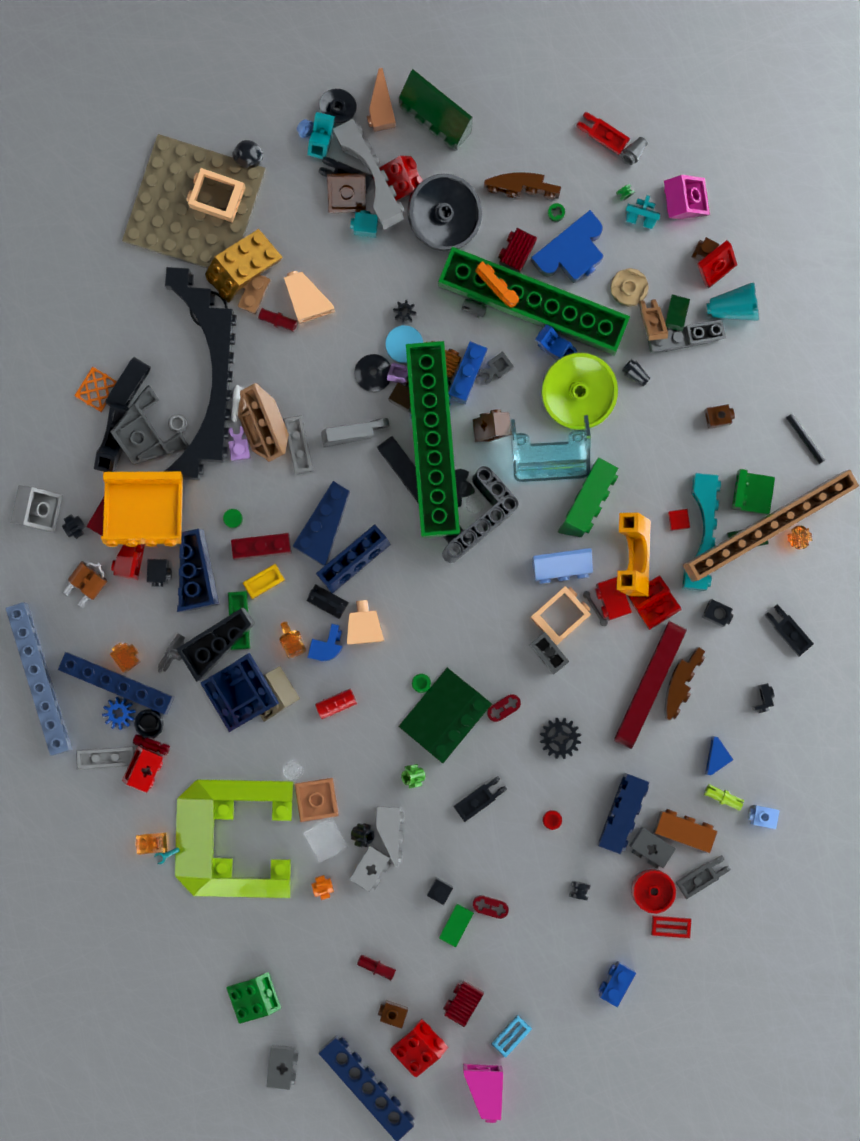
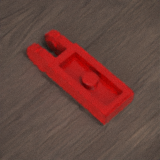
M585 112L583 117L594 124L593 127L590 128L582 122H578L576 126L594 140L620 155L630 141V138L602 119Z

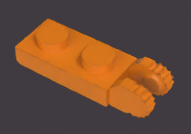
M482 261L477 266L476 273L507 306L514 308L519 300L516 292L509 290L506 282L494 274V269Z

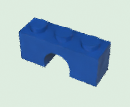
M471 341L469 342L449 391L451 399L466 404L488 348Z

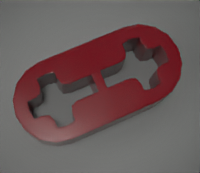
M514 694L504 697L489 707L487 711L488 718L493 722L506 718L520 708V698ZM509 698L517 700L515 708L510 706L506 709L504 707L509 703ZM502 707L504 711L499 713L500 717L498 719L491 717L490 714L493 713V708L498 710Z
M479 895L473 900V908L480 914L502 919L509 912L508 905L501 900L484 895ZM484 899V903L490 906L489 908L482 907V910H480L476 902ZM502 904L505 912L497 915V911L491 908L492 906L499 907Z

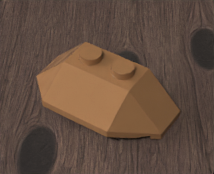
M254 383L240 391L241 398L238 417L252 451L270 462L285 454L289 434L275 399L257 383Z

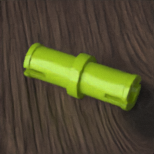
M711 784L707 785L706 792H704L705 796L719 801L721 805L726 804L738 811L741 810L744 799L729 794L727 790L723 791Z

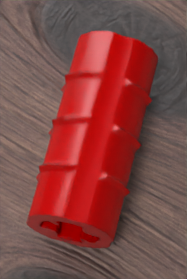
M350 688L334 696L332 695L330 698L323 699V701L316 703L315 706L321 719H324L338 712L340 713L342 710L349 709V707L356 705L357 702Z

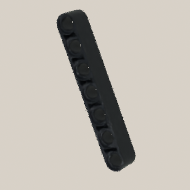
M391 436L377 446V449L419 504L416 466L394 437ZM460 526V534H461L464 530H463V529L461 528V526ZM458 535L444 536V539L449 544ZM463 537L465 543L470 542L467 537Z

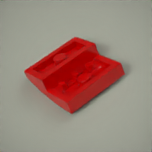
M660 575L649 581L648 596H628L649 630L682 610Z

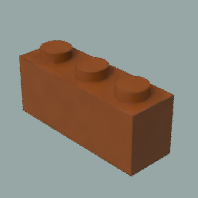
M666 809V812L660 811L653 833L710 853L718 831L713 830L714 826L703 822L702 825L695 823L696 819L685 815L683 819L677 817V812Z

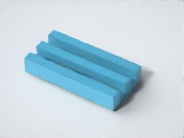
M517 1015L491 1044L506 1058L532 1028ZM519 1022L520 1024L499 1046L498 1043ZM524 1026L526 1029L511 1044V1046L506 1051H504L503 1048Z

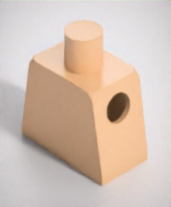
M368 600L356 601L357 612L349 613L347 645L384 642L377 612L368 610Z

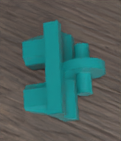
M646 195L645 200L638 198L636 204L643 207L627 204L626 221L636 224L638 215L645 216L643 226L653 229L656 221H659L660 213L647 209V207L654 209L656 204L649 202L650 196Z

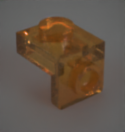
M166 833L136 835L135 846L137 854L167 852Z

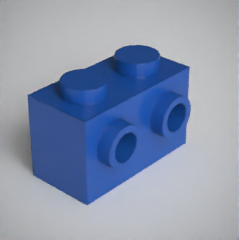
M619 961L615 965L612 964L608 971L609 977L606 982H602L598 989L600 992L599 997L616 1007L619 1006L636 975L633 969Z

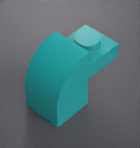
M316 112L307 155L321 159L327 157L333 137V128L335 127V116Z

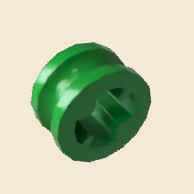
M628 184L619 189L616 194L620 195V201H624L631 197L635 190H632L631 184Z
M554 203L549 207L548 217L551 221L559 222L564 218L565 208L561 204ZM557 208L560 209L559 213H562L561 216L557 215L554 217L551 211Z

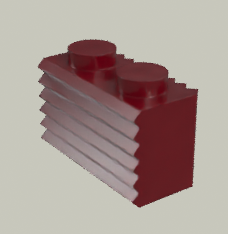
M516 228L515 232H510L506 240L509 244L506 249L502 248L498 258L501 259L500 265L521 273L537 241V237Z
M463 980L462 983H457L453 990L455 995L452 1001L448 999L443 1010H445L444 1016L465 1027L483 997L484 991Z

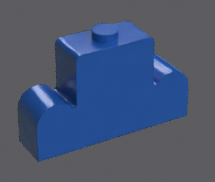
M589 210L532 256L531 263L546 277L553 276L559 266L573 283H576L585 275L587 277L596 271L595 267L603 259V254L592 242L598 240L602 233L603 227L601 222Z

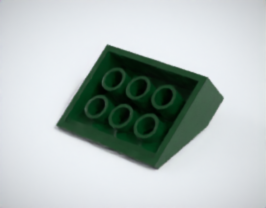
M412 69L399 96L400 108L406 113H412L415 116L414 119L421 125H427L429 131L437 137L439 135L443 138V142L449 148L454 147L458 150L471 134L473 117Z
M447 667L398 727L441 763H444L492 703Z

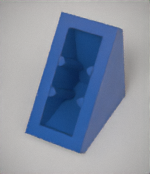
M711 737L705 771L706 775H713L733 761V758L718 737Z

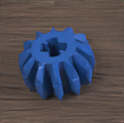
M115 697V703L112 700H108L111 707H103L105 710H108V713H103L102 716H109L105 723L109 724L112 722V729H115L118 723L119 730H122L123 723L126 727L130 726V723L127 721L128 719L131 721L135 720L134 717L130 716V713H136V710H129L133 703L130 702L126 705V698H123L120 703V698ZM121 708L123 716H119L117 718V714H115V711L120 710Z

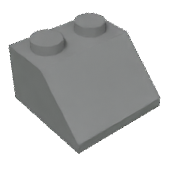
M19 485L10 523L55 532L63 495Z

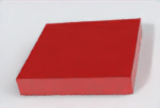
M728 240L697 263L704 285L708 288L738 265L732 245Z

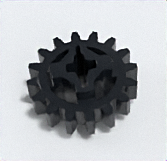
M555 718V723L549 720L550 726H543V729L546 731L545 733H540L544 737L543 740H540V743H545L542 749L549 750L548 756L554 753L555 759H558L559 755L566 759L567 753L573 756L571 751H578L576 744H581V741L577 740V737H580L581 734L576 733L579 727H572L573 721L566 723V718H563L562 722ZM562 725L568 727L572 733L563 731ZM555 727L554 734L548 737L549 731ZM558 733H561L562 736H569V738H565L562 741V744L556 740L552 741V739L558 737ZM573 740L572 745L566 750L568 741ZM554 743L557 745L559 751L552 749L549 744Z

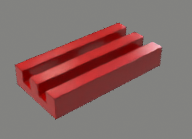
M652 915L651 935L690 938L692 919ZM657 920L685 922L687 926L656 924ZM656 928L678 929L687 931L686 934L658 932L656 931Z

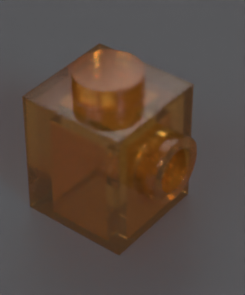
M120 642L112 648L113 652L110 653L123 673H127L141 662L137 656L139 652L133 644H122Z

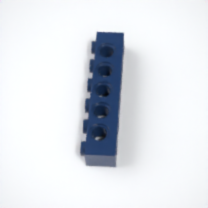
M65 652L58 668L61 672L164 715L168 714L175 698L68 652Z
M336 1035L319 1050L318 1054L395 1141H399L414 1127V1117L408 1110L404 1112L400 1107L401 1102L396 1096L393 1095L391 1097L387 1092L388 1088L382 1081L378 1082L374 1078L375 1073L369 1066L365 1067L361 1063L362 1058L355 1051L353 1053L348 1048L349 1043L343 1037L339 1038ZM339 1053H344L347 1055V1060L339 1062L336 1056ZM352 1068H358L360 1075L353 1077L349 1071ZM369 1082L374 1088L368 1092L362 1086L364 1083ZM383 1097L386 1100V1104L378 1106L375 1100ZM391 1112H396L400 1117L398 1120L392 1121L388 1115Z

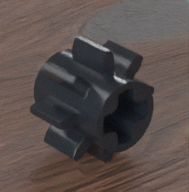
M407 300L402 304L398 301V309H393V312L398 313L395 316V320L400 318L402 324L407 320L412 322L411 316L417 315V312L412 311L415 304L409 305ZM404 308H407L409 312L406 313V316H403L401 312Z
M69 515L63 519L65 524L62 525V528L69 538L74 536L77 539L84 534L82 530L86 526L79 516L74 518L73 515Z
M358 823L352 829L351 840L355 841V846L368 847V844L373 842L375 834L373 830H370L371 825Z

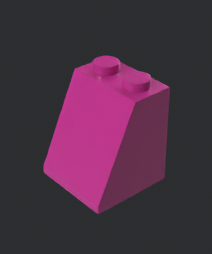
M463 1064V1073L481 1119H485L487 1123H496L497 1120H501L502 1066Z

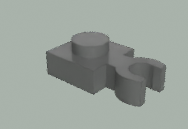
M502 351L487 363L490 368L482 369L479 372V376L487 373L489 378L485 381V384H488L492 381L494 375L499 379L513 369L514 366Z

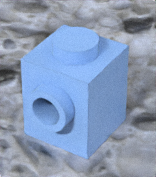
M754 805L753 809L750 808L748 819L751 820L750 824L776 829L780 810Z

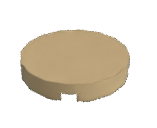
M628 268L619 271L614 276L610 289L616 302L623 306L631 307L638 305L640 301L645 299L649 286L642 272L637 269Z

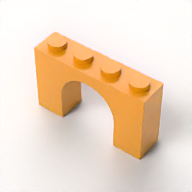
M619 513V533L623 534L627 539L629 563L627 570L617 571V590L628 596H648L651 520L640 513Z

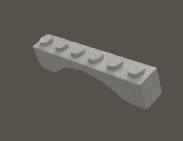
M351 119L333 128L343 152L360 160L374 177L376 189L373 208L383 229L404 220L402 212L405 210L400 201L396 202L394 197L397 195L392 185L388 187L386 183L388 177L385 171H380L378 168L380 162L376 154L372 156L370 152L372 147L368 139H363L362 135L364 132L361 125H356L354 120Z

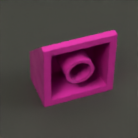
M679 175L664 180V192L669 218L686 219L710 215L705 178Z

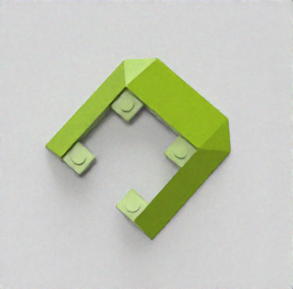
M197 779L177 798L176 848L178 847L180 852L175 854V877L193 896L290 898L291 859H271V878L232 877L233 858H214L215 819L234 820V800L272 801V820L292 821L293 781Z

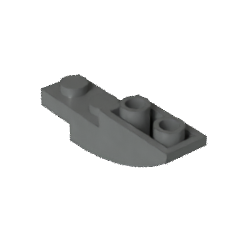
M722 320L687 325L682 332L669 329L667 339L649 341L647 336L650 353L678 350L726 338Z

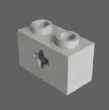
M370 845L350 880L369 892L371 888L375 890L381 881L378 878L381 872L386 873L391 864L388 862L390 857ZM372 864L375 865V870L377 872H372L371 874H368V868L366 867H371Z

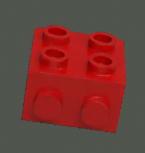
M398 156L379 167L380 171L384 170L388 177V181H386L388 187L392 185L397 195L394 197L396 201L412 194L416 186L423 181L418 174L417 164L412 156Z
M421 1019L390 1050L414 1077H418L442 1057L448 1046L432 1030L430 1025Z

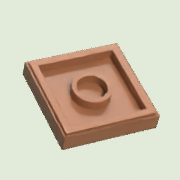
M333 778L295 784L300 822L339 816Z

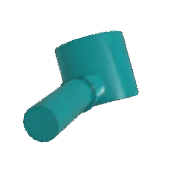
M177 847L169 852L156 853L154 857L162 855V862L157 863L162 864L166 861V858L180 852Z

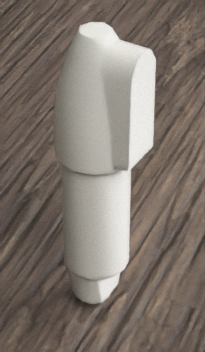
M235 385L232 392V421H236V416H238L241 398L240 391L243 388Z

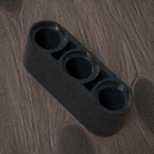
M133 357L108 395L105 404L110 406L114 403L128 407L150 372L151 366Z

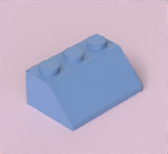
M592 549L533 556L532 565L535 581H539L540 584L551 583V579L558 578L559 582L568 581L571 576H577L578 579L589 578V574L593 573Z

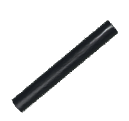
M790 414L786 417L817 462L820 464L825 461L823 455L794 415Z

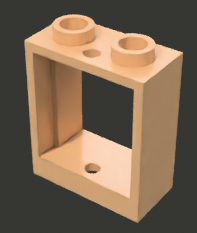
M201 168L200 172H196L193 183L195 185L193 191L190 190L187 195L189 207L233 223L246 188L245 184ZM205 177L234 187L226 211L196 201Z
M563 587L530 617L543 633L546 632L556 646L591 615L589 613L591 610L584 601L581 603L576 598L578 595L571 587ZM565 594L583 616L563 634L558 636L540 615Z

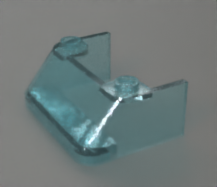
M584 415V429L572 431L568 436V442L530 444V437L527 434L516 433L515 419H511L512 463L515 480L530 482L581 479L589 475L591 434L588 415Z

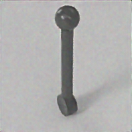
M585 591L583 597L589 601L599 617L600 625L606 626L608 621L602 617L592 601L590 592Z

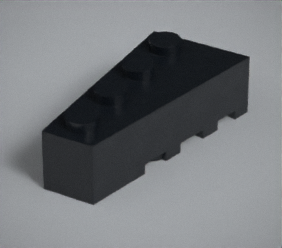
M240 608L176 650L195 681H201L255 623L246 608Z

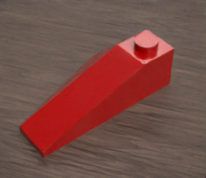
M123 544L116 560L112 562L111 571H114L113 575L138 580L145 544H137L135 547Z

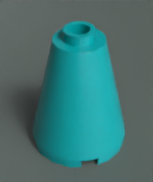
M749 283L710 298V303H706L707 313L711 314L712 318L758 321L759 310L755 294V283Z

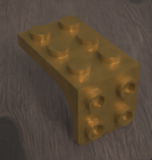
M257 229L216 255L208 267L205 276L207 281L219 292V295L227 302H230L243 286L280 262L283 257L264 234Z

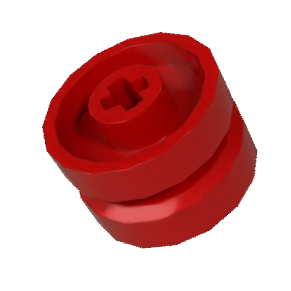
M647 869L640 872L634 878L631 894L633 900L641 909L648 913L658 914L665 912L672 906L676 898V888L674 882L667 874L657 869ZM652 888H656L657 893L655 895L651 894Z

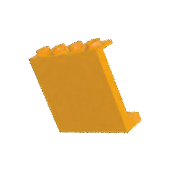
M181 471L103 472V480L105 482L103 536H101L103 544L109 547H116L118 544H126L129 547H135L137 544H145L149 547L157 546V544H165V546L170 547L181 544L183 476Z

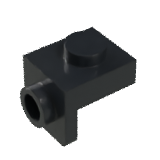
M768 683L758 685L762 704L753 706L752 710H758V713L770 711L769 707L774 706L772 700L775 697L772 686L769 687Z

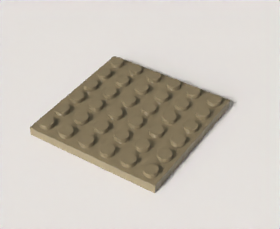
M158 134L122 241L208 269L216 255L244 238L266 168L261 166L254 167V165L243 168L236 163L233 157ZM201 168L245 184L246 188L233 223L189 207L187 195L190 190L193 191L195 185L193 183L196 172H200ZM205 177L196 201L226 211L234 187Z

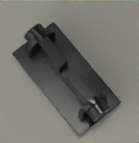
M316 584L311 589L306 600L338 619L341 618L349 603Z

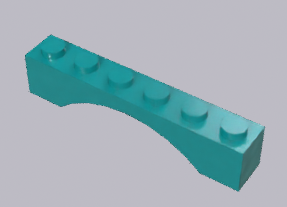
M700 473L693 475L691 494L698 504L703 521L702 540L695 557L715 546L713 530L717 528V518L714 517L715 511L719 509V500L716 499L717 492H720L721 481L718 480L719 475ZM684 569L682 589L706 591L711 586L712 576L707 575L698 581L692 582Z

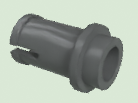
M466 298L462 310L473 313L479 318L480 316L484 317L487 306H484V303L479 304Z

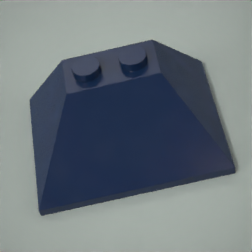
M250 653L200 682L229 732L279 704Z

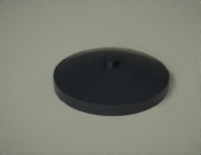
M437 174L423 180L413 190L408 202L407 215L413 233L423 244L435 250L451 251L452 247L457 249L463 247L477 234L482 221V206L476 191L467 181L452 174Z

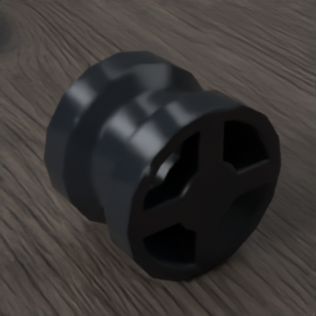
M572 881L571 885L573 888L569 893V897L588 900L587 892L591 885Z

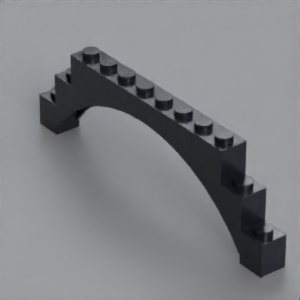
M166 267V289L173 290L187 304L196 316L205 334L212 364V388L206 415L198 433L184 453L163 472L181 471L185 480H200V476L204 475V464H201V462L224 463V458H228V447H225V440L229 439V428H226L227 420H230L231 409H228V401L232 400V390H229V382H233V371H230V365L234 364V352H231L232 345H235L236 341L233 326L237 324V315L234 314L233 309L212 308V306H215V294H212L211 289L191 288L190 286L194 285V274H191L189 268Z

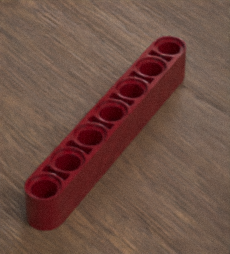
M671 621L666 625L616 733L615 742L630 749L633 748L686 634V628Z

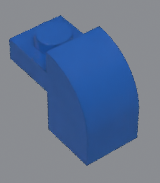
M547 324L535 339L539 343L538 347L555 360L577 352V349L570 341L560 337Z
M331 624L327 642L312 639L307 658L319 661H330L336 658L343 646L336 645V641L340 642L342 630H339L340 626Z

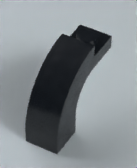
M114 403L110 405L105 435L101 446L96 452L95 470L114 472L123 450L112 435L111 430L130 407Z

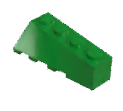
M598 457L582 485L583 487L578 492L574 500L575 503L565 516L566 520L558 529V533L575 537H582L585 532L589 534L594 525L591 521L593 517H598L602 509L599 505L601 501L605 502L610 494L608 488L610 485L613 486L618 478L616 472L619 468Z

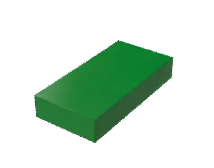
M456 904L439 939L457 947L474 912Z

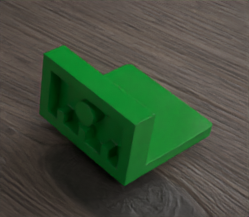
M739 469L736 475L731 509L766 515L770 514L775 477L747 473L748 470Z
M269 972L226 988L239 1024L269 1016L282 1009Z

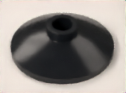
M343 89L328 90L320 98V113L335 116L334 123H345L351 120L356 113L357 104L354 97Z
M370 354L364 356L355 367L354 375L356 382L362 389L369 392H378L385 389L391 382L387 380L391 367L390 363L381 355ZM376 369L377 373L375 375H371L370 370Z

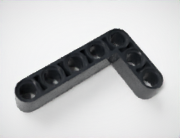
M480 467L473 475L472 482L493 507L444 548L442 556L446 562H456L518 508L517 498L489 467ZM479 474L484 475L486 477V480H482L479 477ZM492 489H496L499 495L494 494ZM504 503H508L511 509H507ZM491 514H494L498 521L493 520ZM477 526L483 527L484 532H480ZM463 537H467L470 540V544L465 543ZM449 549H454L457 555H452Z

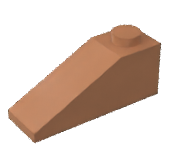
M383 68L378 70L369 107L370 115L367 116L368 125L373 127L374 132L396 127Z

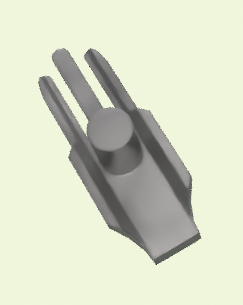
M178 633L167 648L164 657L158 665L159 673L162 670L165 672L173 660L180 661L182 659L176 650L184 644L185 637Z

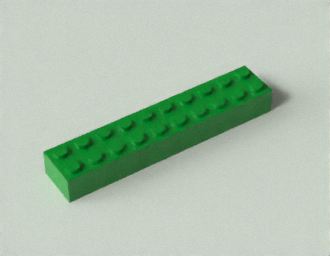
M455 247L451 248L438 281V286L479 303H484V305L544 328L547 324L558 334L612 355L616 354L630 319L628 315ZM482 261L494 269V274L506 282L509 290L516 292L519 300L514 308L507 306L476 273V268Z
M444 341L406 344L421 538L456 536L460 534Z

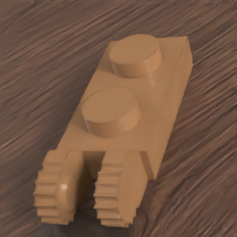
M656 299L651 300V308L646 307L645 301H640L641 317L649 341L667 339L668 330Z

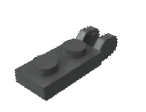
M722 855L675 882L685 899L690 898L719 880V877L731 870L729 866L721 868L717 873L713 870L712 867L723 862L724 857Z

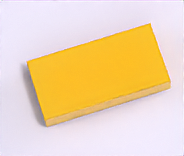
M273 564L244 581L243 585L251 599H254L285 581L277 565Z

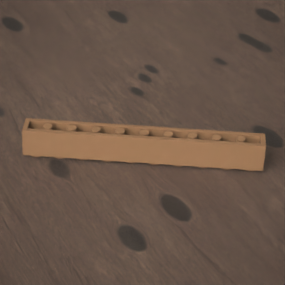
M851 470L843 471L683 564V567L692 582L698 581L859 487V484Z

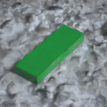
M247 591L228 592L229 615L240 608H246L249 613ZM250 630L231 650L251 649Z

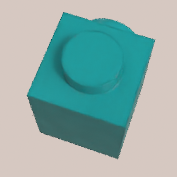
M361 210L360 213L355 212V218H351L350 229H353L354 235L376 238L378 228L377 215L371 214L370 211Z

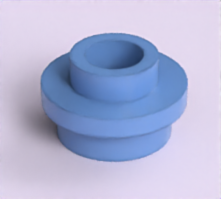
M304 119L298 124L297 132H299L300 137L305 138L312 134L314 123L311 120Z

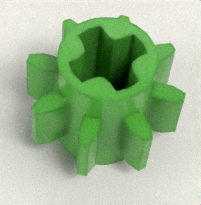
M418 764L405 766L406 771H403L401 775L403 783L409 785V788L422 786L421 782L425 780V771L421 767L418 768Z

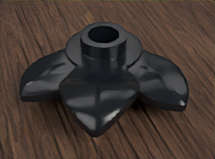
M464 469L455 470L458 507L462 505V497H468L475 493L472 484L466 481L469 471Z

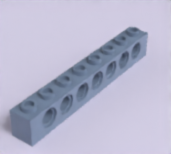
M22 602L6 607L5 609L50 756L73 750L29 605Z

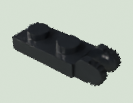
M323 157L322 162L334 168V172L325 167H320L319 173L327 177V174H365L367 194L373 175L342 162H337L330 157Z
M777 604L774 606V609L783 620L778 623L769 612L765 614V617L797 656L800 657L814 643L791 616L787 615Z
M498 776L486 785L483 784L453 806L464 822L496 800V797L507 790L505 786L500 787L493 795L488 788L499 782L500 778Z

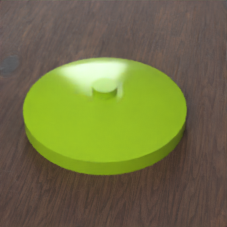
M571 353L559 358L549 367L543 378L541 396L546 411L556 422L570 429L582 430L602 423L611 414L618 397V385L614 372L602 359L588 353Z

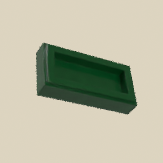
M672 294L665 320L667 328L683 331L690 299Z

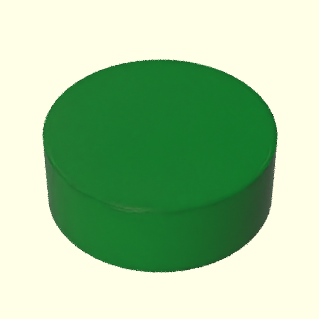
M229 509L225 512L223 521L229 528H237L242 524L243 516L237 509Z
M417 674L413 678L412 687L416 692L424 693L430 689L431 680L427 675Z

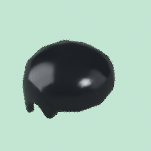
M250 140L238 143L232 153L233 159L243 168H248L251 165L257 167L263 159V152L260 146Z
M145 709L140 711L135 717L134 726L136 732L143 738L154 739L162 732L164 721L159 712Z

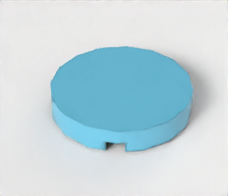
M401 325L395 327L386 338L388 355L398 363L407 364L406 344L423 343L422 336L411 326Z

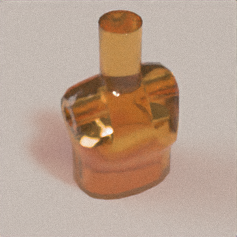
M288 622L281 623L284 635L279 640L287 657L290 659L305 653L306 648L298 630L291 631Z

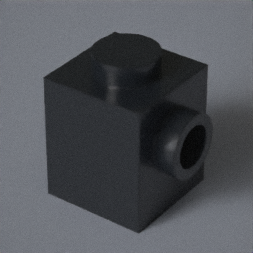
M147 559V582L152 583V587H163V584H168V579L172 578V568H169V561L167 559Z

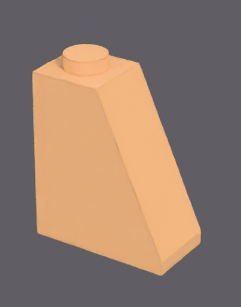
M292 271L287 274V277H284L299 324L335 312L333 304L303 272Z

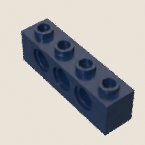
M374 524L319 570L316 575L333 594L391 544Z

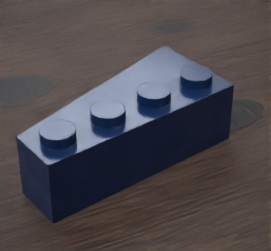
M333 481L293 544L295 549L323 566L328 564L349 499L350 491Z
M198 528L182 532L179 551V601L177 612H187L219 605L204 530Z
M627 773L623 774L597 844L599 847L621 854L622 851L625 852L629 842L626 839L628 834L632 833L634 829V819L636 815H639L642 807L641 802L648 792V781Z

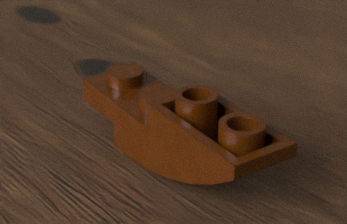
M526 172L502 174L484 181V189H487V192L493 194L498 192L505 193V196L510 198L520 197L521 191L524 190L529 195H536L537 193L544 195V198L559 199L561 186L544 183L545 175Z
M700 647L695 649L688 662L680 659L673 671L665 698V719L667 720L676 719L681 711L679 706L682 702L686 703L691 695L689 692L691 687L685 683L686 681L689 683L695 675L693 672L696 665L700 666L705 659V656H703L705 651Z

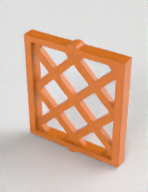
M92 367L76 392L75 397L102 412L107 404L104 402L102 405L101 399L108 397V388L114 387L117 381ZM94 372L100 373L102 377L96 379ZM92 374L93 380L88 381L89 377ZM106 379H110L114 384L107 386ZM103 380L104 387L98 388L96 381ZM94 382L95 389L89 390L88 383ZM84 385H85L86 391L81 392V390L83 389V387H84ZM105 389L107 395L100 397L99 390ZM96 391L98 398L91 399L90 393ZM87 393L88 400H84L80 395ZM98 400L100 407L94 406L92 402Z

